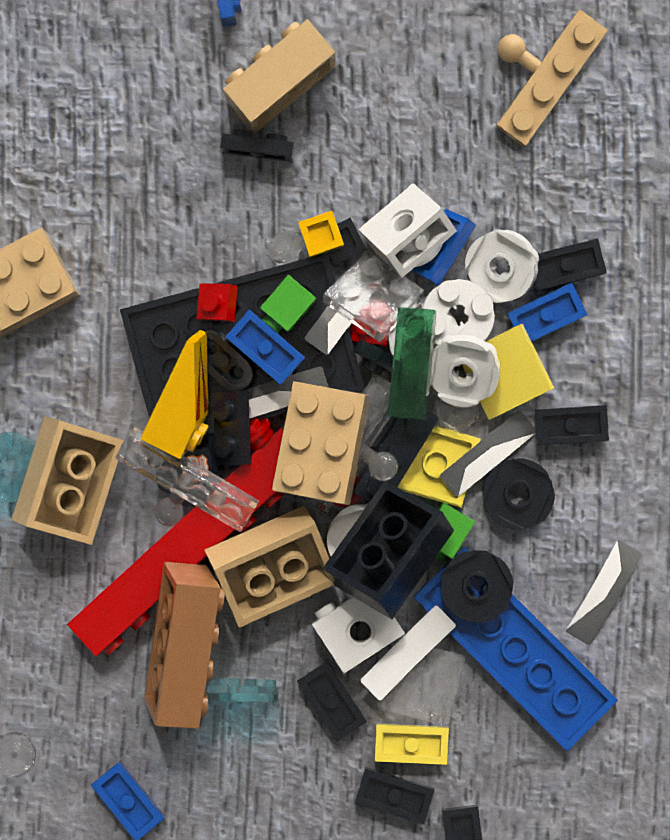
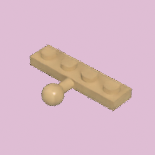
M579 9L542 61L526 51L525 42L520 36L509 34L501 38L497 46L500 58L508 63L518 62L533 74L495 127L521 146H526L608 30Z

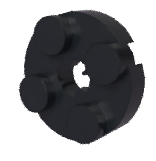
M525 458L505 460L495 466L485 478L482 487L483 506L490 517L502 527L512 530L531 528L544 521L552 510L555 493L552 481L549 478L550 476L541 465ZM519 484H522L527 488L524 490V493L528 492V498L526 501L519 500L516 505L510 501L512 496H508V491L510 487L517 488Z
M467 550L459 553L448 562L441 574L440 592L445 605L454 615L466 621L482 623L495 619L505 611L512 597L513 577L510 569L501 558L488 551ZM478 575V580L482 576L486 580L487 584L482 587L484 593L481 596H475V592L470 595L466 589L470 585L469 578Z

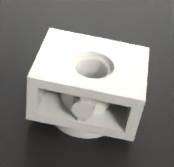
M414 183L358 229L374 252L401 278L414 267L422 266L431 261L439 253L442 244L457 232L443 209Z
M347 593L345 595L348 599L340 605L335 606L332 601L314 614L318 619L312 622L313 627L343 673H346L405 634L395 617L390 619ZM357 621H364L371 628V633L365 640H355L350 634L351 626Z

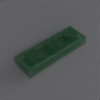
M398 307L388 417L417 420L427 419L436 310Z

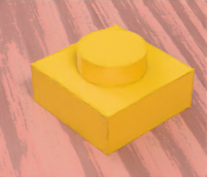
M333 211L298 222L310 258L344 246Z

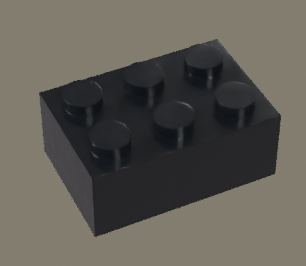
M384 481L322 570L335 587L386 617L393 619L450 538L454 529L442 511Z

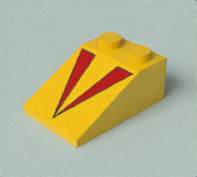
M199 330L187 340L140 438L179 459L188 450L194 452L197 445L201 444L209 428L208 425L204 424L208 415L207 333Z

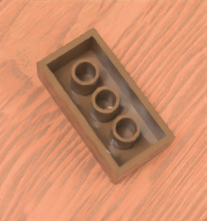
M164 562L144 693V701L155 726L199 729L201 716H206L208 696L204 693L206 681H211L213 676V660L210 659L211 647L217 645L219 637L218 624H215L217 611H222L224 605V590L220 589L221 587L217 583V579L214 578L207 565Z

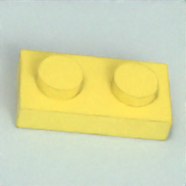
M376 724L374 760L376 762L447 765L449 728L442 726Z

